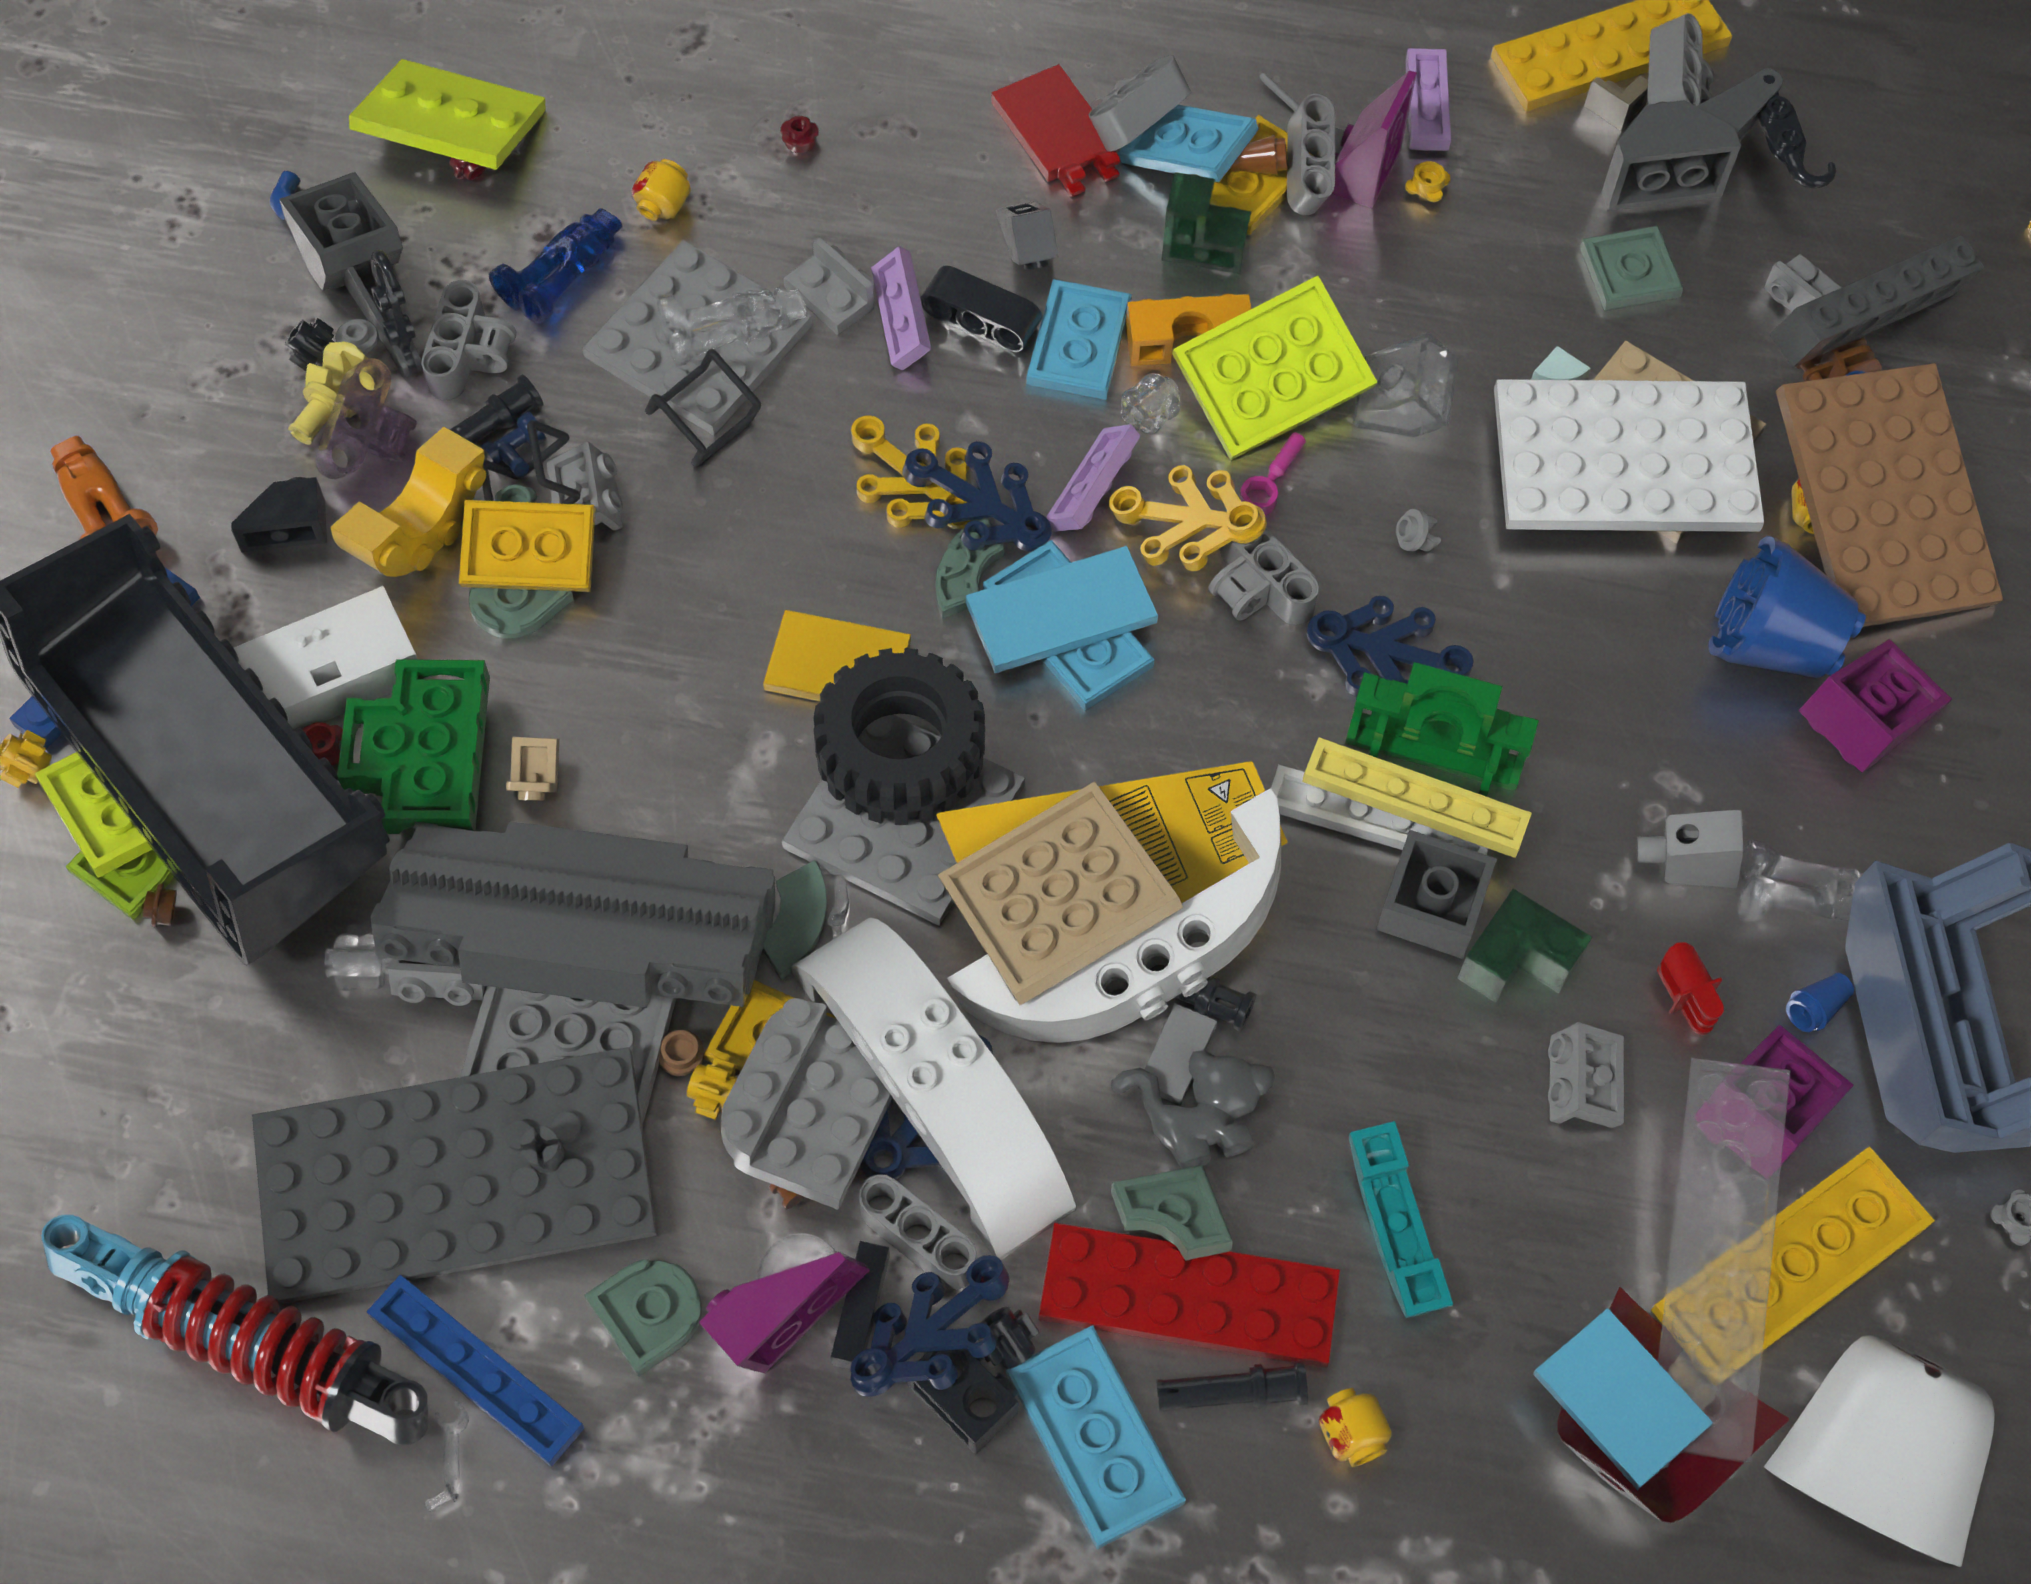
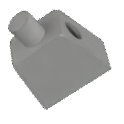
M1742 810L1673 814L1666 817L1664 836H1637V863H1664L1665 882L1669 884L1737 888L1743 856Z

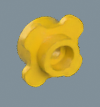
M1433 161L1416 164L1413 169L1414 175L1412 179L1406 181V191L1410 194H1418L1431 202L1440 201L1443 196L1442 189L1450 183V174L1440 164Z

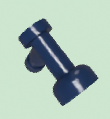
M530 412L518 418L517 429L492 444L487 441L481 445L488 461L500 464L503 461L516 476H523L529 470L528 463L520 457L515 449L526 442L530 444L527 424L532 420L537 421ZM537 431L538 441L541 444L546 441L545 433Z

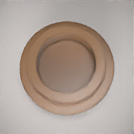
M673 1031L667 1034L661 1043L659 1064L671 1075H689L704 1060L703 1044L700 1038L690 1031Z

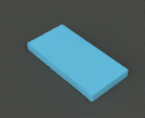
M1050 540L983 582V590L1071 562L1057 545ZM1131 631L1041 659L1084 711L1153 668L1155 661Z
M1127 546L966 595V605L995 674L1156 624L1158 620V614Z
M1093 1325L1032 1355L1021 1365L1012 1369H1006V1375L1016 1388L1017 1396L1096 1549L1185 1504L1186 1499Z

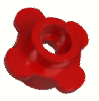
M317 722L302 729L308 736L313 747L312 752L318 759L325 757L331 765L339 763L342 727ZM325 743L323 748L317 747L318 744Z

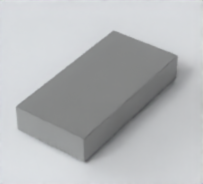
M1176 1003L1173 1005L1144 1070L1158 1077L1161 1098L1181 1106L1193 1080L1189 1072V1059L1193 1051H1206L1215 1031L1217 1020Z

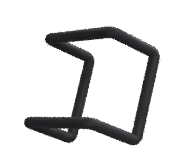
M710 349L707 351L701 364L662 396L658 394L652 395L645 412L647 415H651L660 408L697 449L691 461V464L697 467L754 420L761 408V402L715 350ZM713 360L752 403V407L741 421L706 448L667 402L702 375Z
M532 420L528 422L527 429L533 460L528 463L529 470L523 476H516L510 468L484 460L483 469L486 470V479L483 482L482 488L485 501H493L488 470L513 479H522L534 469L537 481L542 487L569 496L560 504H574L580 499L581 494L578 490L545 478L543 462L569 441L570 437L564 431ZM537 431L558 439L543 452H540Z

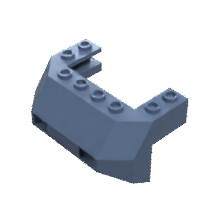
M2007 843L1934 878L1875 860L1854 885L1845 950L1886 1119L1918 1145L1953 1153L2031 1147V1077L2015 1082L1976 933L1977 929L2031 906V849Z

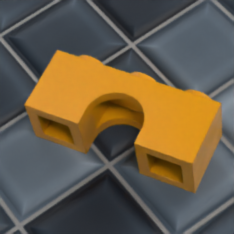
M1223 294L1210 297L1185 296L1179 299H1142L1140 301L1127 302L1125 327L1130 366L1171 364L1173 342L1182 336L1197 337L1250 310L1249 294Z

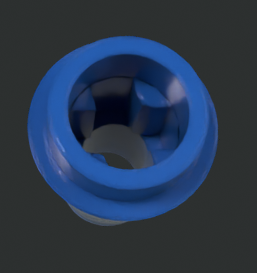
M1835 973L1832 976L1794 991L1790 996V1001L1786 1004L1787 1015L1790 1021L1801 1031L1822 1030L1854 994V986L1847 976Z

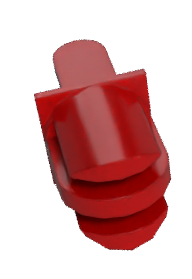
M1686 942L1675 943L1668 949L1657 968V972L1673 1000L1670 1013L1682 1010L1692 1030L1699 1035H1707L1712 1031L1714 1025H1716L1724 1012V1005L1716 992L1722 979L1721 977L1715 980L1711 978L1692 945Z

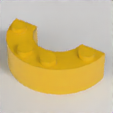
M442 427L416 451L415 465L410 479L394 502L381 512H377L359 501L330 527L334 541L342 550L386 576L399 577L415 570H424L444 544L447 546L451 545L459 536L461 530L460 523L464 518L465 500H473L476 491L481 488L486 479V470L483 469L484 449L448 428Z

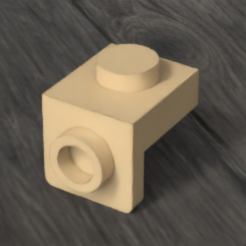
M512 737L511 782L506 781V790L518 791V800L545 801V792H558L560 739Z

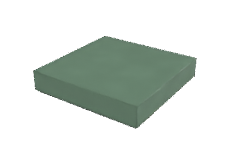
M1659 226L1582 239L1580 250L1604 311L1681 297L1684 288Z

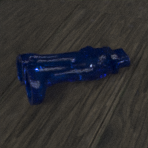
M599 208L593 215L584 214L580 217V223L575 221L555 235L538 256L525 268L516 271L513 267L504 263L500 264L488 274L489 281L499 297L509 307L516 311L521 308L525 317L530 321L542 323L553 313L554 303L570 284L587 269L592 268L599 262L600 256L614 243V235L623 225L616 216L603 208ZM557 268V270L550 277L544 280L554 269Z

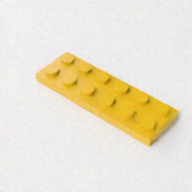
M1636 0L1495 45L1492 49L1491 58L1524 111L1528 112L1588 92L1591 82L1596 77L1601 78L1605 82L1611 80L1617 83L1649 72L1651 30L1684 14L1691 13L1701 27L1703 37L1702 54L1729 46L1733 35L1709 0Z
M1869 1146L1657 1302L1651 1311L1713 1387L1716 1388L1930 1227L1935 1220Z

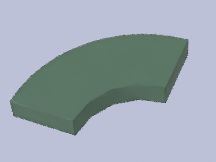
M989 518L977 520L983 522L987 527H993ZM964 529L950 541L936 572V599L942 619L968 609L966 595L980 591L979 585L983 573L990 564L1004 557L1002 543L985 545L979 550L968 549L961 541ZM969 533L973 538H981V536L978 533Z
M815 860L775 881L781 899L780 911L772 928L768 929L763 952L781 980L792 974L791 966L814 951L827 916V895L823 876Z

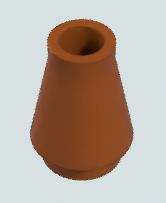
M1275 135L1248 143L1232 164L1231 171L1278 175V171L1288 170L1285 138L1275 139Z

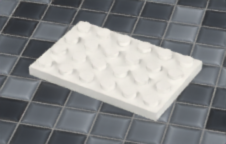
M1496 380L1494 396L1506 529L1761 531L1764 525V516L1745 382Z

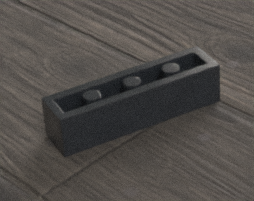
M863 1241L859 1243L855 1259L863 1262L870 1271L846 1293L830 1356L831 1364L834 1366L850 1369L854 1358L868 1347L874 1323V1314L878 1307L890 1259V1249L886 1246Z

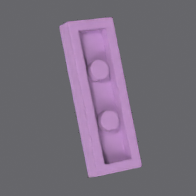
M1408 48L1405 59L1406 73L1409 70L1417 73L1408 114L1410 150L1449 151L1451 130L1446 49Z
M898 246L872 266L871 270L891 365L904 370L932 349L911 253Z
M1132 424L1102 429L1046 517L1054 532L1082 529L1090 522L1093 517V510L1102 496L1111 489L1113 485L1112 480L1121 466L1130 459L1132 449L1141 436Z

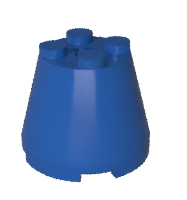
M1766 536L1760 540L1758 548L1762 550L1749 561L1743 559L1722 596L1714 616L1719 618L1718 637L1712 636L1708 641L1709 652L1713 656L1734 664L1813 678H1820L1825 674L1831 676L1842 668L1845 660V653L1842 652L1850 637H1856L1861 631L1866 615L1858 611V601L1789 544L1772 536Z

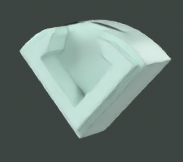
M1557 346L1534 370L1531 380H1584L1588 377L1591 368Z

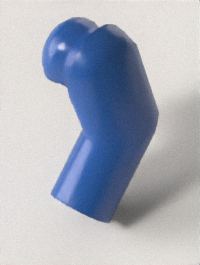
M290 171L282 172L270 196L271 208L282 220L285 219L279 199L294 194L300 184V178Z

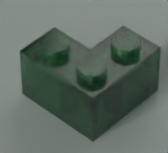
M1175 172L1166 209L1161 261L1240 274L1248 238L1251 211L1212 205L1215 179L1196 174Z
M1513 888L1465 957L1457 979L1497 1003L1518 970L1521 969L1559 993L1582 960L1592 940V936Z

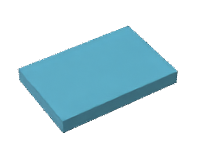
M1177 105L1136 139L1122 147L1118 155L1123 164L1220 182L1259 128L1255 118Z
M1053 279L1029 365L1026 384L1107 400L1126 325L1127 302L1132 301V294Z
M1608 1308L1541 1364L1533 1373L1637 1490L1713 1424L1711 1419Z

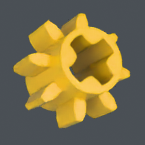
M26 730L23 735L20 733L18 737L8 734L0 744V770L2 771L0 779L19 788L21 783L26 784L27 780L34 784L39 782L34 773L48 767L52 759V755L45 752L46 748L43 747L46 739L29 730Z
M714 1057L711 1065L704 1066L698 1064L687 1088V1097L695 1100L693 1106L696 1107L695 1113L714 1120L717 1119L737 1080V1071L734 1070L736 1064Z

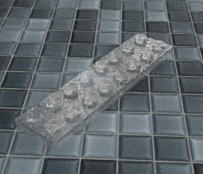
M1691 1058L1658 1363L1711 1419L1713 1424L1687 1446L1682 1453L1745 1463L1752 1462L1790 1070Z

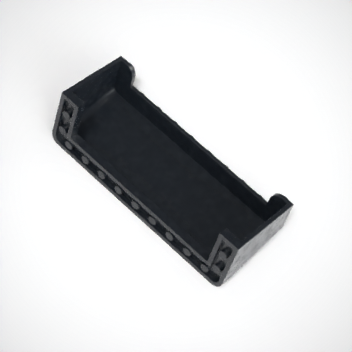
M128 514L0 580V639L7 659L24 687L113 800H115L124 814L130 819L139 833L146 839L150 847L235 955L247 966L264 956L387 855L386 844L390 842V839L382 825L385 812L373 794L365 795L360 790L354 792L351 788L344 790L337 782L338 776L331 763L325 757L321 759L316 757L312 752V744L305 732L300 727L296 729L291 727L287 722V714L280 702L275 697L271 699L266 697L262 692L263 686L255 672L251 668L244 670L238 663L237 653L227 639L220 641L215 636L214 627L208 616L202 610L195 612L190 606V598L179 582L172 584L167 578V571L156 554V551L160 550V544L153 531L148 526L141 528L135 519Z

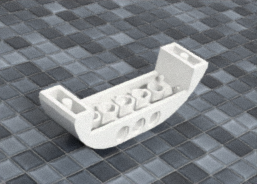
M1269 788L1231 811L1233 839L1249 862L1248 865L1183 902L1182 909L1022 1005L1015 1001L989 955L983 956L947 978L963 1009L979 1021L1005 1034L1031 1041L1062 1043L1088 1040L1114 1032L1141 1017L1145 1021L1150 1020L1165 1011L1168 1007L1166 1002L1182 993L1184 997H1188L1200 991L1208 984V977L1229 964L1251 942L1264 923L1274 901L1281 872V829L1277 796L1273 790ZM1196 942H1204V943H1206L1205 945H1203V946H1201V947H1192V946H1191L1193 943H1196ZM1157 965L1166 966L1163 970L1160 971L1150 970L1151 968ZM1126 989L1120 995H1110L1113 990Z
M868 918L791 966L793 976L811 1001L816 1003L824 1001L966 1199L970 1205L971 1226L993 1256L1000 1258V1260L1004 1259L1052 1227L1054 1223H1058L1076 1211V1205L1064 1173L1025 1101L930 969L895 931L878 919Z

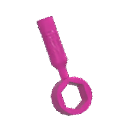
M1292 433L1269 466V475L1267 477L1253 476L1243 483L1240 490V500L1259 506L1265 515L1270 514L1275 509L1278 499V488L1274 481L1276 478L1284 475L1306 443L1305 438L1299 433ZM1250 490H1265L1270 499L1267 503L1252 502L1247 494Z

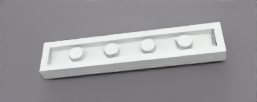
M1278 764L1271 789L1277 796L1279 814L1401 850H1403L1409 830H1413L1487 855L1488 848L1304 783L1302 780L1305 772Z

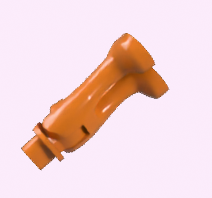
M72 436L52 447L50 451L54 458L52 466L57 474L62 493L85 532L81 535L80 539L106 526L97 510L96 504L98 502L104 504L113 522L130 514L141 528L148 526L156 536L158 526L154 518L143 509H131L124 499L111 471L97 456L92 446L85 444L80 436Z

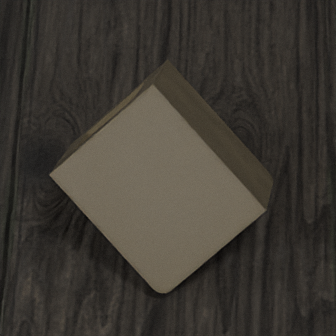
M1639 75L1626 89H1623L1611 80L1605 82L1601 78L1596 77L1590 84L1584 106L1622 131L1646 106L1648 100V80Z

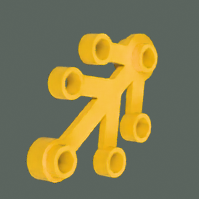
M871 415L861 416L856 419L851 427L853 445L863 453H875L903 476L902 469L907 456L885 439L883 422ZM922 424L915 430V445L918 449L930 450L936 457V449L940 444L939 429L933 424ZM925 435H930L934 437L932 440L929 441L921 439V437ZM867 436L874 437V439L866 440L863 438ZM955 447L948 450L945 454V469L966 481V473L970 469L965 462L967 451L963 448ZM954 459H961L964 461V463L960 465L952 464L951 461ZM866 474L861 476L856 484L857 496L865 503H874L882 495L926 494L932 500L943 499L950 505L967 503L933 482L925 487H916L909 484L904 477H877L873 474ZM866 486H874L876 488L871 492L863 490ZM894 499L887 505V520L893 527H906L912 519H925V512L930 502L909 503L905 499ZM897 510H903L906 512V514L903 516H895L893 512ZM937 510L932 511V512H933L936 516H938V517H944V516H945V515H944L942 512H940V511H937ZM970 521L948 523L947 526L953 529H964L965 525Z
M1179 465L1173 468L1168 475V481L1173 491L1181 494L1189 507L1145 501L1140 491L1133 486H1124L1117 489L1109 500L1110 509L1115 518L1121 523L1132 525L1138 523L1142 518L1179 523L1159 536H1151L1145 539L1141 544L1140 551L1145 561L1153 566L1160 565L1167 560L1169 549L1205 528L1218 529L1199 542L1186 543L1179 551V558L1184 567L1189 571H1198L1207 564V555L1232 541L1237 543L1252 542L1262 535L1267 525V519L1263 510L1251 502L1240 500L1235 492V484L1230 474L1224 470H1217L1211 473L1207 478L1206 484L1212 497L1222 500L1227 512L1210 509L1196 486V478L1191 468L1186 465ZM1187 477L1185 481L1177 483L1180 478ZM1226 482L1224 486L1215 488L1217 484ZM1154 548H1160L1158 552L1149 554ZM1199 553L1195 559L1188 560L1192 554Z

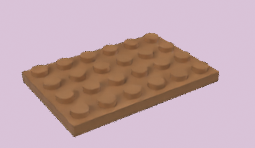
M1936 363L1783 384L1775 391L1825 574L1858 601V611L1866 615L1863 627L1995 606L2003 601Z

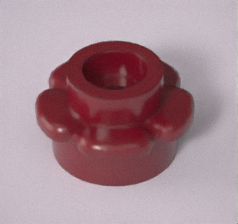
M795 116L782 124L780 133L783 134L782 141L790 151L804 153L814 147L816 137L819 135V128L815 122H810L808 117Z
M451 158L449 163L455 171L454 176L461 180L467 178L469 181L475 180L486 169L484 166Z

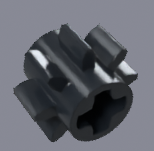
M319 318L313 324L301 320L293 328L285 342V345L292 349L289 353L291 355L289 360L304 371H307L309 363L322 367L323 351L330 342H334L331 340L334 337V334H332L334 329Z
M1002 1307L989 1314L981 1322L989 1326L997 1341L994 1351L984 1357L987 1363L991 1362L993 1366H997L1001 1362L1005 1369H1012L1027 1361L1034 1354L1036 1348L1030 1339L1039 1334V1330L1028 1313L1023 1314L1021 1310L1013 1313L1010 1307ZM984 1338L979 1339V1340H978L977 1342H975V1343H979V1342L982 1341Z

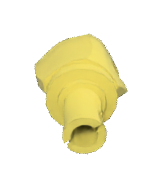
M330 342L323 351L322 367L312 363L308 364L305 387L303 389V395L308 404L288 427L291 435L298 441L310 445L329 419L341 422L346 417L351 418L362 410L378 393L380 387L379 375L361 349L349 342Z

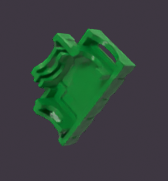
M396 659L394 671L396 682L393 685L391 698H376V700L347 698L337 773L338 781L344 790L351 788L354 792L360 790L364 794L371 793L376 794V796H382L381 805L385 812L382 825L387 834H400L403 830L414 827L415 822L475 831L490 675L485 660ZM447 675L463 678L464 680H441L423 678L429 676ZM364 724L359 763H353L356 733L361 728V725ZM419 809H445V810H448V811L419 810Z
M1414 662L1408 684L1387 680L1364 672L1345 744L1369 750V755L1376 758L1380 753L1480 781L1481 785L1478 794L1487 797L1490 785L1516 791L1526 757H1529L1539 720L1497 709L1503 686ZM1363 710H1370L1372 713L1371 715L1363 713ZM1510 749L1517 751V754H1510Z

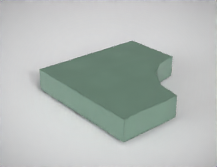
M1203 1165L1112 1182L1111 1194L1125 1231L1145 1230L1162 1235L1177 1246L1185 1260L1231 1251L1233 1240Z

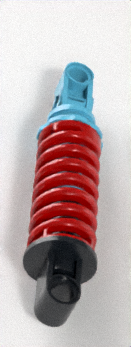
M70 1214L54 1217L44 1226L41 1237L49 1270L55 1276L64 1278L84 1288L91 1295L112 1302L113 1308L116 1311L125 1315H136L134 1330L143 1338L160 1340L166 1343L168 1348L178 1352L187 1351L192 1360L200 1363L209 1362L213 1370L222 1374L232 1373L237 1382L244 1385L254 1384L258 1392L263 1395H277L281 1404L291 1408L300 1406L305 1416L322 1423L323 1427L331 1432L341 1430L351 1420L399 1445L413 1444L419 1441L427 1432L428 1401L424 1387L418 1382L409 1380L380 1366L382 1355L380 1345L372 1341L365 1342L361 1339L357 1340L351 1336H346L345 1331L338 1328H333L323 1337L324 1323L322 1320L310 1317L301 1324V1311L293 1306L284 1308L278 1314L279 1301L277 1298L265 1295L256 1302L257 1293L255 1287L243 1284L234 1290V1279L226 1273H220L211 1280L210 1266L197 1260L196 1257L184 1250L174 1253L166 1260L159 1251L150 1247L141 1249L122 1236L108 1233L80 1217ZM66 1245H73L69 1248H62ZM403 1409H410L415 1411L412 1414L405 1416L395 1414L397 1411Z

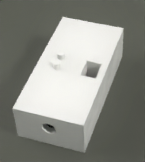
M384 586L234 647L239 659L238 663L244 670L251 668L255 672L263 686L262 692L268 699L275 697L280 702L287 714V722L293 729L298 727L303 729L310 724L325 722L344 714L347 698L376 700V698H382L391 694L393 685L396 682L394 673L396 659L418 660Z

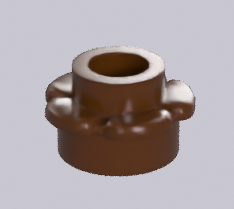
M163 883L158 884L156 892L147 891L145 897L143 918L151 919V926L157 928V925L171 926L173 921L177 890L163 888Z

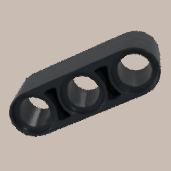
M942 266L920 297L924 311L935 319L1012 352L1023 350L1043 317L1038 306L1032 301L952 266Z

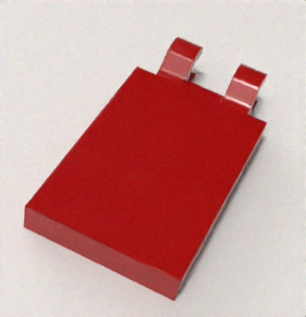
M1060 64L991 92L992 105L1047 182L1059 178L1067 193L1074 197L1086 191L1080 180L1086 178L1083 167L1093 163L1105 182L1120 177V173L1115 167L1121 161L1116 150L1106 151L1088 115L1093 109Z

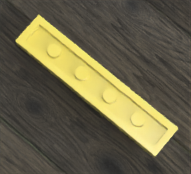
M1320 737L1317 740L1302 782L1513 858H1516L1532 815L1531 812Z

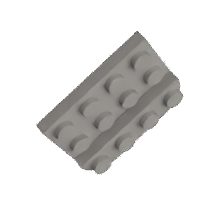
M794 998L788 1000L783 1005V1008L772 1015L767 1021L733 1085L722 1109V1141L727 1152L734 1159V1166L740 1171L839 1210L891 1102L892 1096L839 1021L826 1015L827 1005Z

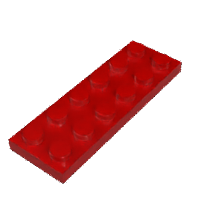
M1054 1223L1039 1311V1321L1088 1328L1093 1325L1095 1330L1291 1363L1303 1360L1304 1365L1327 1368L1330 1359L1340 1269L1231 1251L1185 1260L1177 1246L1170 1241Z

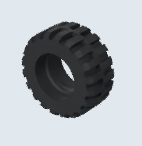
M892 648L879 650V656L870 658L868 654H864L854 659V667L851 669L847 665L843 666L834 674V684L831 682L827 683L820 693V703L815 706L813 716L818 771L821 779L828 783V791L839 801L845 798V808L860 815L863 810L868 813V820L883 823L884 818L894 819L895 825H908V819L919 817L922 823L934 819V812L939 809L942 812L950 811L957 806V796L961 799L966 798L973 789L974 779L979 778L983 768V755H985V712L983 703L978 700V691L974 684L969 680L964 681V672L954 664H949L946 667L943 665L942 657L933 653H928V656L924 657L918 655V649L904 648V653H892ZM893 714H908L920 717L931 723L942 735L931 749L923 754L906 759H891L877 755L868 750L858 739L862 731L873 721Z

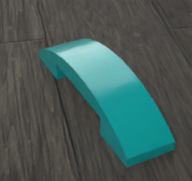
M1395 1121L1350 1132L1348 1136L1368 1220L1389 1282L1405 1318L1452 1307L1454 1304L1439 1258L1434 1259L1406 1172L1409 1163Z

